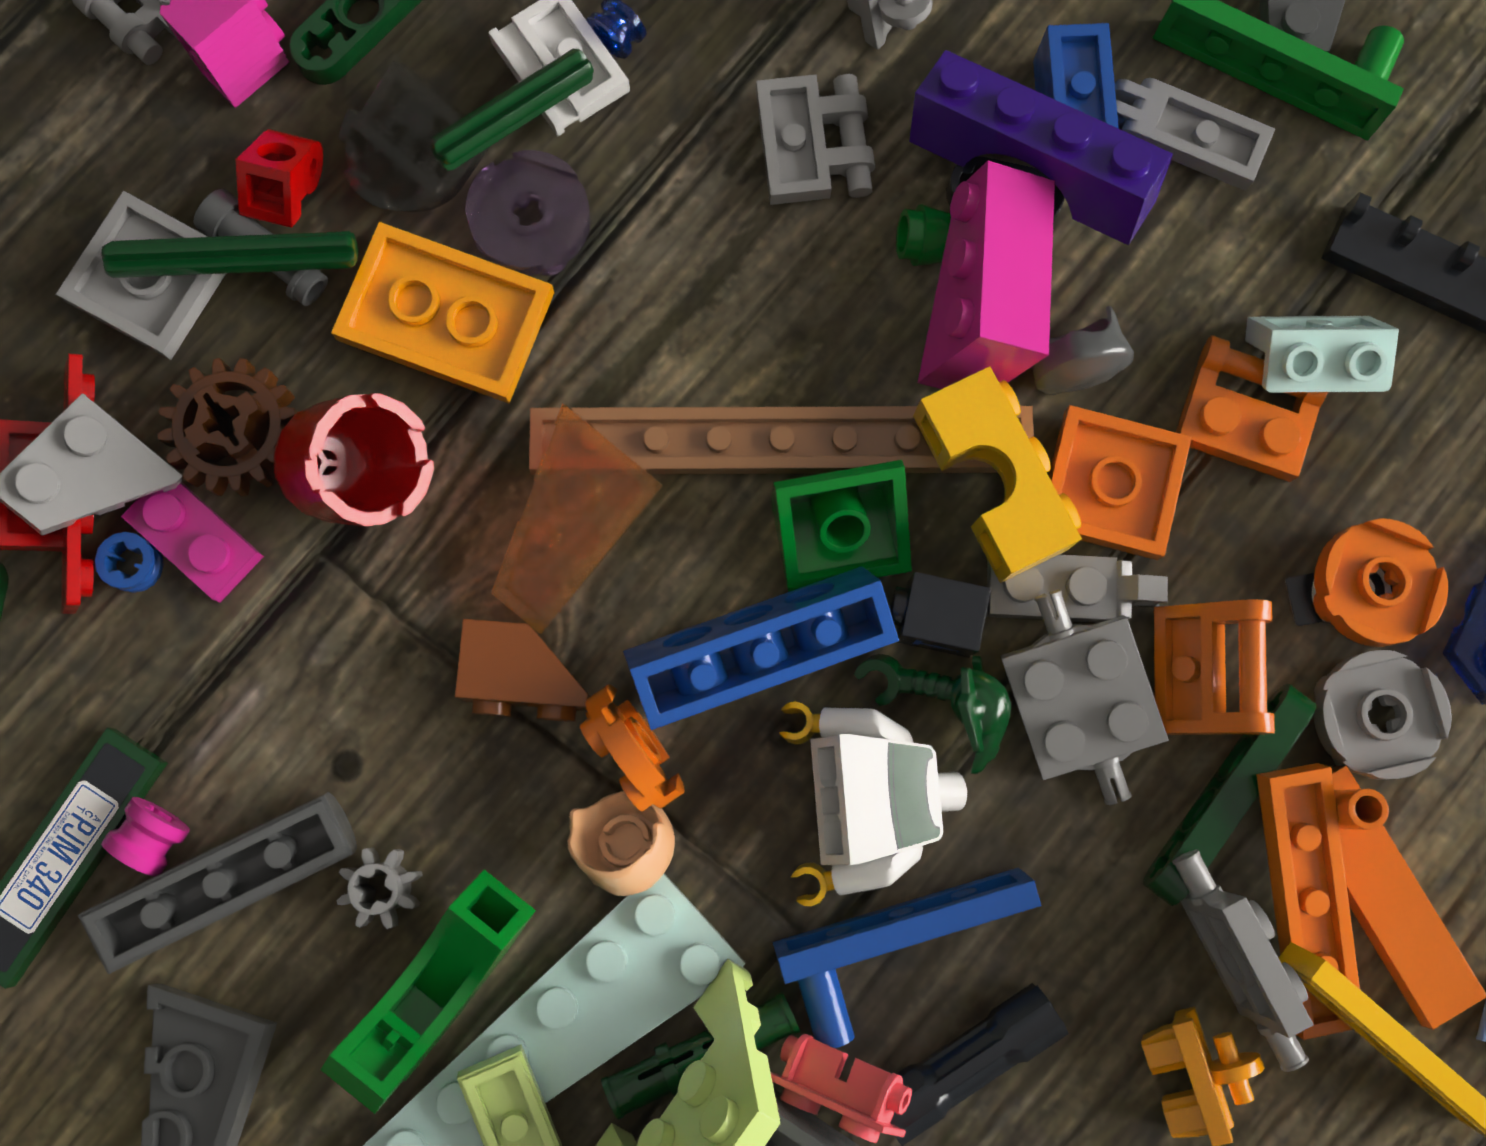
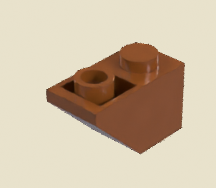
M463 619L455 697L465 702H472V714L511 717L512 706L537 707V719L575 722L576 710L587 711L585 701L591 696L529 624Z

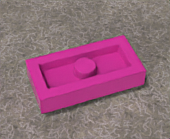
M182 482L175 489L167 492L160 490L138 498L121 516L204 593L219 603L264 557Z

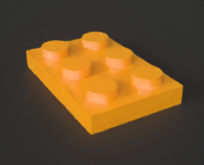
M379 222L331 334L339 342L509 404L555 292L550 283Z

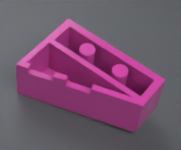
M988 160L967 181H963L958 185L951 200V220L917 383L943 389L991 366L999 382L1002 380L1010 382L1049 355L1054 180Z

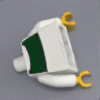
M796 701L789 702L782 707L781 711L783 713H801L806 716L807 720L804 729L798 733L779 732L786 741L793 744H802L810 740L814 733H820L822 737L811 739L820 860L821 865H832V870L830 871L824 870L815 863H804L798 866L791 877H799L803 874L814 875L819 880L820 891L813 895L799 896L796 901L803 906H814L822 901L827 891L836 890L839 895H846L892 885L920 860L923 845L941 839L943 835L941 812L959 811L965 806L967 788L963 776L958 772L938 773L936 752L933 747L926 744L913 743L908 729L875 709L825 707L822 709L821 714H812L807 706Z

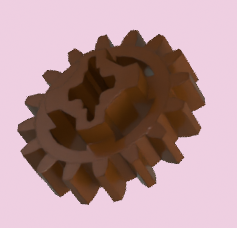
M220 358L213 359L212 374L205 376L195 367L190 368L189 375L193 384L188 389L176 384H172L169 388L172 394L179 399L176 407L167 406L160 407L159 414L172 422V428L164 429L157 433L158 440L168 447H175L165 457L168 464L178 470L185 469L182 478L195 487H199L205 482L206 490L216 496L222 497L228 483L232 490L242 497L249 495L250 480L256 479L267 488L272 486L273 482L269 470L274 466L273 452L280 431L298 413L295 408L286 407L294 400L295 396L284 384L276 386L278 378L269 369L264 367L256 373L255 367L247 359L243 358L238 360L234 371H231L230 367ZM230 390L246 391L238 397L226 395L224 393ZM223 411L234 418L232 421L233 427L236 430L234 435L239 441V445L228 437L230 433L226 425L228 420L224 416ZM224 457L235 459L238 464L218 466L209 464L207 461L211 459L214 462H218Z

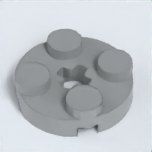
M1375 650L1351 656L1338 663L1329 674L1322 676L1314 689L1316 699L1314 723L1318 737L1327 753L1331 755L1336 766L1347 765L1351 773L1376 780L1406 778L1428 768L1436 759V757L1432 756L1438 750L1441 740L1447 739L1452 721L1450 702L1438 677L1427 667L1420 668L1413 661L1403 658L1407 655L1391 650ZM1376 697H1378L1382 706H1392L1395 711V718L1386 722L1388 731L1386 733L1380 732L1377 724H1371L1368 717V711L1372 709V701Z

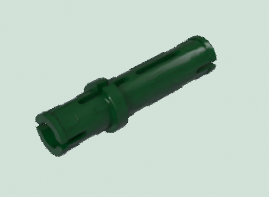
M783 992L755 1006L758 1008L761 1026L754 1035L757 1050H761L792 1034L800 1033ZM707 1029L670 1048L666 1042L654 1047L655 1055L610 1077L601 1078L602 1087L615 1117L620 1120L624 1118V1115L670 1093L675 1097L678 1093L679 1081L686 1068L694 1061L701 1060L713 1043L714 1038Z

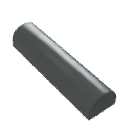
M327 792L78 914V917L107 974H110L354 854L357 850L355 835L341 805L330 792Z

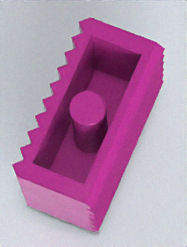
M170 0V5H160V15L199 71L234 108L239 106L290 62L286 58L283 49L279 46V42L285 38V34L264 10L268 7L265 0Z

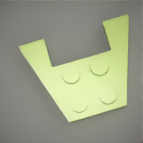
M727 959L716 978L709 984L693 1007L713 1036L714 1041L701 1060L694 1061L686 1068L679 1081L678 1093L661 1117L653 1119L646 1125L639 1137L638 1143H636L631 1133L611 1123L596 1146L766 1145L780 1125V1118L767 1055L756 1049L754 1035L761 1026L758 1008L747 1002L745 990L747 991L753 986L751 974L748 970Z

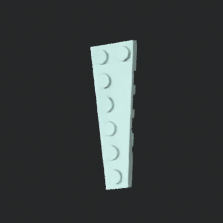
M664 873L648 890L629 895L623 899L363 1146H484L458 1083V1071L522 1044L546 1103L700 998L709 984L716 978L727 959L741 967L746 963Z

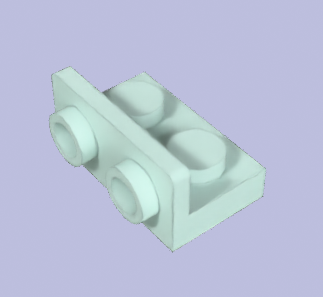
M1370 316L1247 317L1245 341L1265 352L1262 387L1268 392H1386L1392 385L1399 329Z

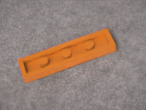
M1315 763L1257 774L1280 955L1292 942L1328 961L1360 989L1332 768ZM1307 991L1308 1000L1303 1002V1005L1314 1025L1296 1034V1036L1307 1040L1353 1030Z

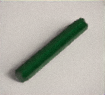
M350 231L111 241L102 246L101 256L104 271L112 278L352 268L358 262V245L354 233Z

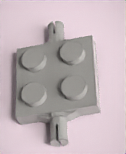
M1061 589L1049 592L1057 614L1056 617L1053 615L1047 595L1045 593L1035 597V601L1038 604L1047 634H1044L1031 646L1000 656L1042 778L1046 780L1075 770H1095L1105 804L1112 805L1118 803L1110 781L1111 778L1114 780L1121 801H1126L1132 797V794L1129 792L1119 761H1123L1135 751L1169 741L1128 619L1125 615L1094 625H1072Z
M1192 850L1180 855L1172 863L1176 866L1189 891V894L1181 903L1239 1014L1252 1020L1257 1025L1259 1033L1266 1037L1282 1071L1290 1072L1301 1068L1309 1061V1058L1305 1055L1295 1035L1314 1025L1303 1005V1002L1308 1000V993L1295 970L1288 963H1281L1269 940L1275 936V932L1269 918L1254 900L1248 901L1244 896L1225 892L1220 885H1216L1200 856L1199 850Z

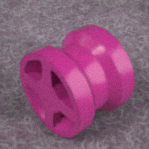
M132 797L125 807L126 819L119 829L110 830L101 845L109 854L125 865L154 877L162 873L167 866L166 854L172 845L182 843L190 832V828L178 817L162 807L145 799Z

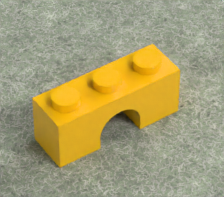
M991 366L922 398L913 417L941 471L962 461L978 460L992 466L1001 476L1005 491L1002 505L980 515L971 526V529L996 577L1002 583L1069 550L1082 540L1077 530L1081 527V520L1071 499L1065 493L1058 495L1047 472L1050 471L1051 466L1043 445L1034 436L1028 438L1017 417L1020 415L1021 410L1015 392L1007 381L1002 380L999 382Z

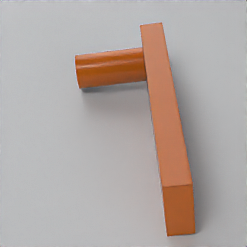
M1347 765L1336 766L1332 769L1349 907L1421 1026L1434 1030L1485 999L1486 992L1383 826L1389 815V806L1385 797L1376 790L1361 789Z

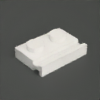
M539 0L511 17L512 23L499 31L495 27L488 32L492 45L518 82L571 49L577 48L582 50L591 62L594 69L592 81L542 113V116L557 137L565 133V127L577 120L579 122L584 121L630 91L629 79L572 0Z

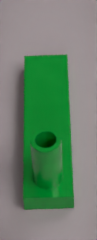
M1172 0L1152 37L1169 47L1367 141L1396 108L1404 88L1388 81L1404 44L1402 33L1391 26H1377L1369 31L1355 64L1349 63L1219 0Z

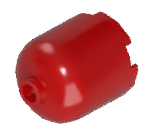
M381 393L347 395L319 402L298 412L280 431L273 452L275 478L287 500L305 515L329 523L354 526L382 525L397 517H405L412 513L427 494L434 471V461L427 459V445L421 433L425 429L422 420L403 402Z

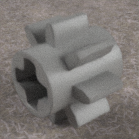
M365 848L362 850L364 866L359 869L350 867L340 869V875L349 880L348 894L342 895L336 901L338 905L352 904L359 911L355 926L359 928L367 926L375 915L380 914L382 924L389 929L398 926V915L395 909L400 906L411 909L419 907L421 902L416 897L410 895L411 882L418 880L423 874L422 871L407 872L400 865L404 857L403 850L394 849L388 854L385 862L380 863L377 851L374 848ZM387 874L384 885L393 891L392 896L375 902L373 899L376 895V890L368 885L369 879Z

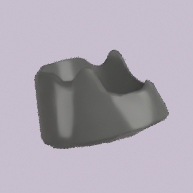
M1111 306L1106 307L1107 318H1101L1085 328L1049 339V355L1031 367L1035 385L1039 391L1048 395H1056L1088 389L1107 382L1132 363L1134 351L1122 334L1117 316Z

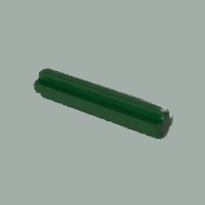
M571 49L434 135L430 140V148L435 159L447 171L459 167L589 84L593 79L594 73L591 62L580 49Z

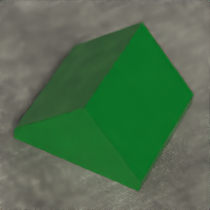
M902 460L773 482L771 505L788 592L861 566L876 577L912 571L905 466Z

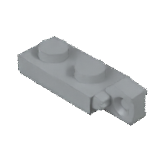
M1057 555L1002 583L999 582L987 559V587L991 588L986 617L1043 620L1035 597L1044 593L1047 595L1053 615L1056 617L1057 614L1049 592L1059 589L1062 590V596L1070 619L1075 622L1100 623L1122 615L1130 619L1132 618V606L1158 607L1159 603L1168 602V577L1132 575V561H1117V557Z

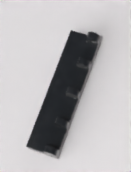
M1361 192L1344 206L1321 259L1486 334V258L1478 255L1480 246L1469 241L1458 246L1421 229L1423 220L1410 215L1403 221L1370 206L1372 197Z

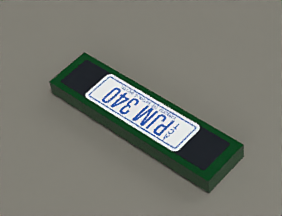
M106 728L0 881V986L5 989L17 985L106 855L107 851L102 847L101 843L110 830L120 828L126 819L125 807L131 798L139 797L144 799L168 764L117 729Z

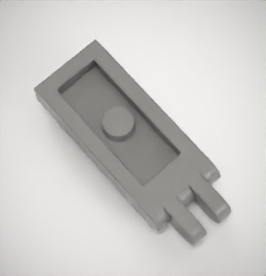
M1145 78L1141 85L1127 79H1119L1115 82L1118 126L1122 127L1123 131L1173 153L1171 160L1244 191L1254 182L1275 128L1154 78Z

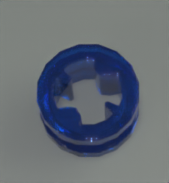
M604 0L601 3L602 13L593 12L586 21L611 54L618 58L626 59L632 52L631 42L640 43L647 36L646 29L634 11L621 0Z

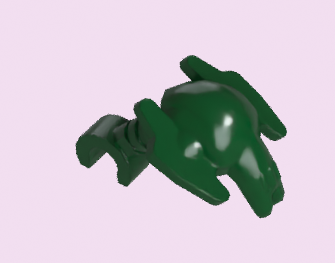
M885 654L872 655L857 667L854 675L858 680L875 670L882 672L887 677V689L875 699L879 706L889 704L900 693L913 694L915 692V695L924 696L926 694V697H937L938 700L942 701L950 700L956 717L964 724L970 744L975 752L971 774H978L983 771L987 763L996 757L1010 719L1011 702L1006 688L995 677L985 673L981 656L973 655V669L961 667V674L955 680L946 675L941 677L938 673L931 672L929 674L928 671L919 670L917 672L916 669L903 668L895 658Z

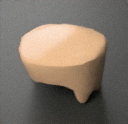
M620 791L605 796L588 807L574 808L570 811L568 850L578 867L594 885L615 896H629L648 890L665 873L673 857L675 835L672 824L663 809L651 805L641 812L633 805L625 792Z

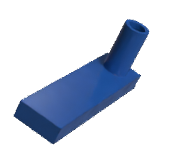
M1018 867L772 943L785 984L798 981L814 1039L833 1048H838L850 1043L855 1038L836 968L1042 905L1035 881Z

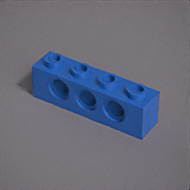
M861 566L624 650L623 654L650 729L654 730L898 642L899 638L881 580Z

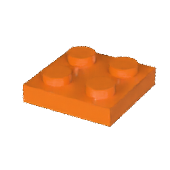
M1069 405L1064 411L1049 478L1058 495L1065 493L1075 505L1081 520V527L1077 530L1082 541L1157 561L1163 558L1166 553L1192 437Z

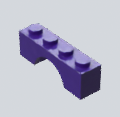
M947 50L944 51L915 92L909 142L961 167L972 158L983 154H1002L1022 160L1041 171L1050 180L1055 181V185L1062 192L1068 203L1073 220L1128 246L1155 204L1173 153Z

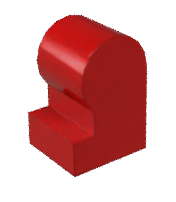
M270 129L264 131L235 159L239 215L292 228L302 216V199L306 194L313 193L318 186L324 157L321 143L316 140Z

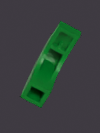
M483 870L447 908L436 928L406 970L373 1009L334 1049L320 1070L375 1114L398 1086L409 1078L461 1014L508 952L536 910L490 873Z

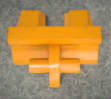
M1195 1006L1176 1011L1173 1023L1163 1025L1144 1034L1141 1044L1152 1075L1186 1068L1193 1087L1190 1090L1162 1097L1163 1112L1172 1138L1209 1135L1212 1146H1221L1233 1143L1230 1129L1234 1127L1221 1085L1228 1084L1235 1105L1250 1103L1254 1101V1096L1248 1079L1263 1072L1265 1067L1259 1053L1238 1052L1232 1032L1213 1036L1219 1056L1218 1059L1213 1060Z

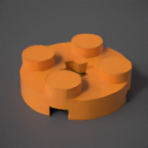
M1375 519L1341 530L1324 546L1315 567L1314 586L1316 594L1314 595L1313 605L1321 619L1332 623L1335 629L1348 639L1370 647L1391 646L1410 641L1415 636L1425 633L1437 623L1447 602V575L1444 567L1437 569L1435 560L1428 551L1434 547L1420 531L1397 520ZM1379 568L1384 570V581L1393 586L1392 593L1377 596L1369 584V575L1376 573Z
M608 684L585 701L587 720L579 725L581 732L591 748L601 758L609 753L625 774L619 779L621 787L638 810L643 812L651 805L662 809L685 792L681 777L677 773L669 780L667 779L660 764L670 757L662 743L628 699L619 706L612 702L617 689L613 685Z

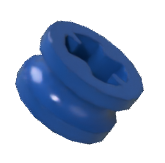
M129 532L116 533L105 539L97 549L95 557L96 572L101 580L111 587L131 593L142 592L155 585L162 574L164 566L161 552L145 538ZM127 549L142 555L143 558L142 564H134L139 570L133 576L117 570V561L125 562V559L120 555Z

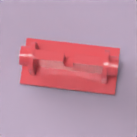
M803 1034L799 1038L790 1035L785 1040L780 1054L781 1060L786 1062L783 1074L770 1072L772 1082L784 1087L780 1097L782 1101L814 1115H818L819 1109L823 1105L842 1114L838 1127L873 1143H877L880 1133L899 1137L905 1136L906 1130L890 1123L894 1112L902 1115L911 1100L912 1089L903 1085L902 1076L887 1072L855 1058L847 1082L839 1078L848 1056L847 1053L815 1040L808 1034Z

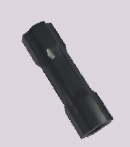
M1031 983L992 1009L987 1018L920 1063L911 1064L897 1073L902 1076L903 1085L912 1089L911 1100L906 1111L902 1115L894 1112L890 1122L906 1130L904 1137L895 1136L901 1146H904L944 1119L951 1108L1018 1063L1028 1062L1069 1034L1064 1022L1038 985L1035 986Z

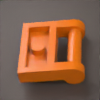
M1211 335L1206 341L1199 357L1176 433L1191 436L1190 448L1288 482L1293 481L1300 475L1319 409L1328 392H1283L1296 397L1293 410L1290 411L1217 386L1216 382L1220 371L1262 385L1264 359L1230 348V341Z
M1248 599L1154 607L1155 701L1167 735L1275 734L1274 713H1267L1265 623L1272 622L1271 601ZM1225 624H1238L1240 712H1226Z

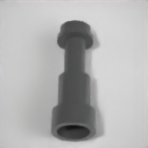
M224 188L215 190L203 200L193 220L195 228L207 237L272 234L255 219L239 215L238 198ZM321 270L272 271L274 275L288 285L286 288L287 297L292 301H299L304 306L315 302L324 292L328 283L327 276Z

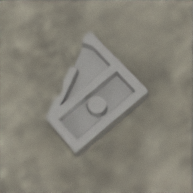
M82 393L0 473V502L38 533L45 535L71 526L76 520L92 514L102 515L124 507L126 502L160 490L167 492L175 489L182 482L183 476Z

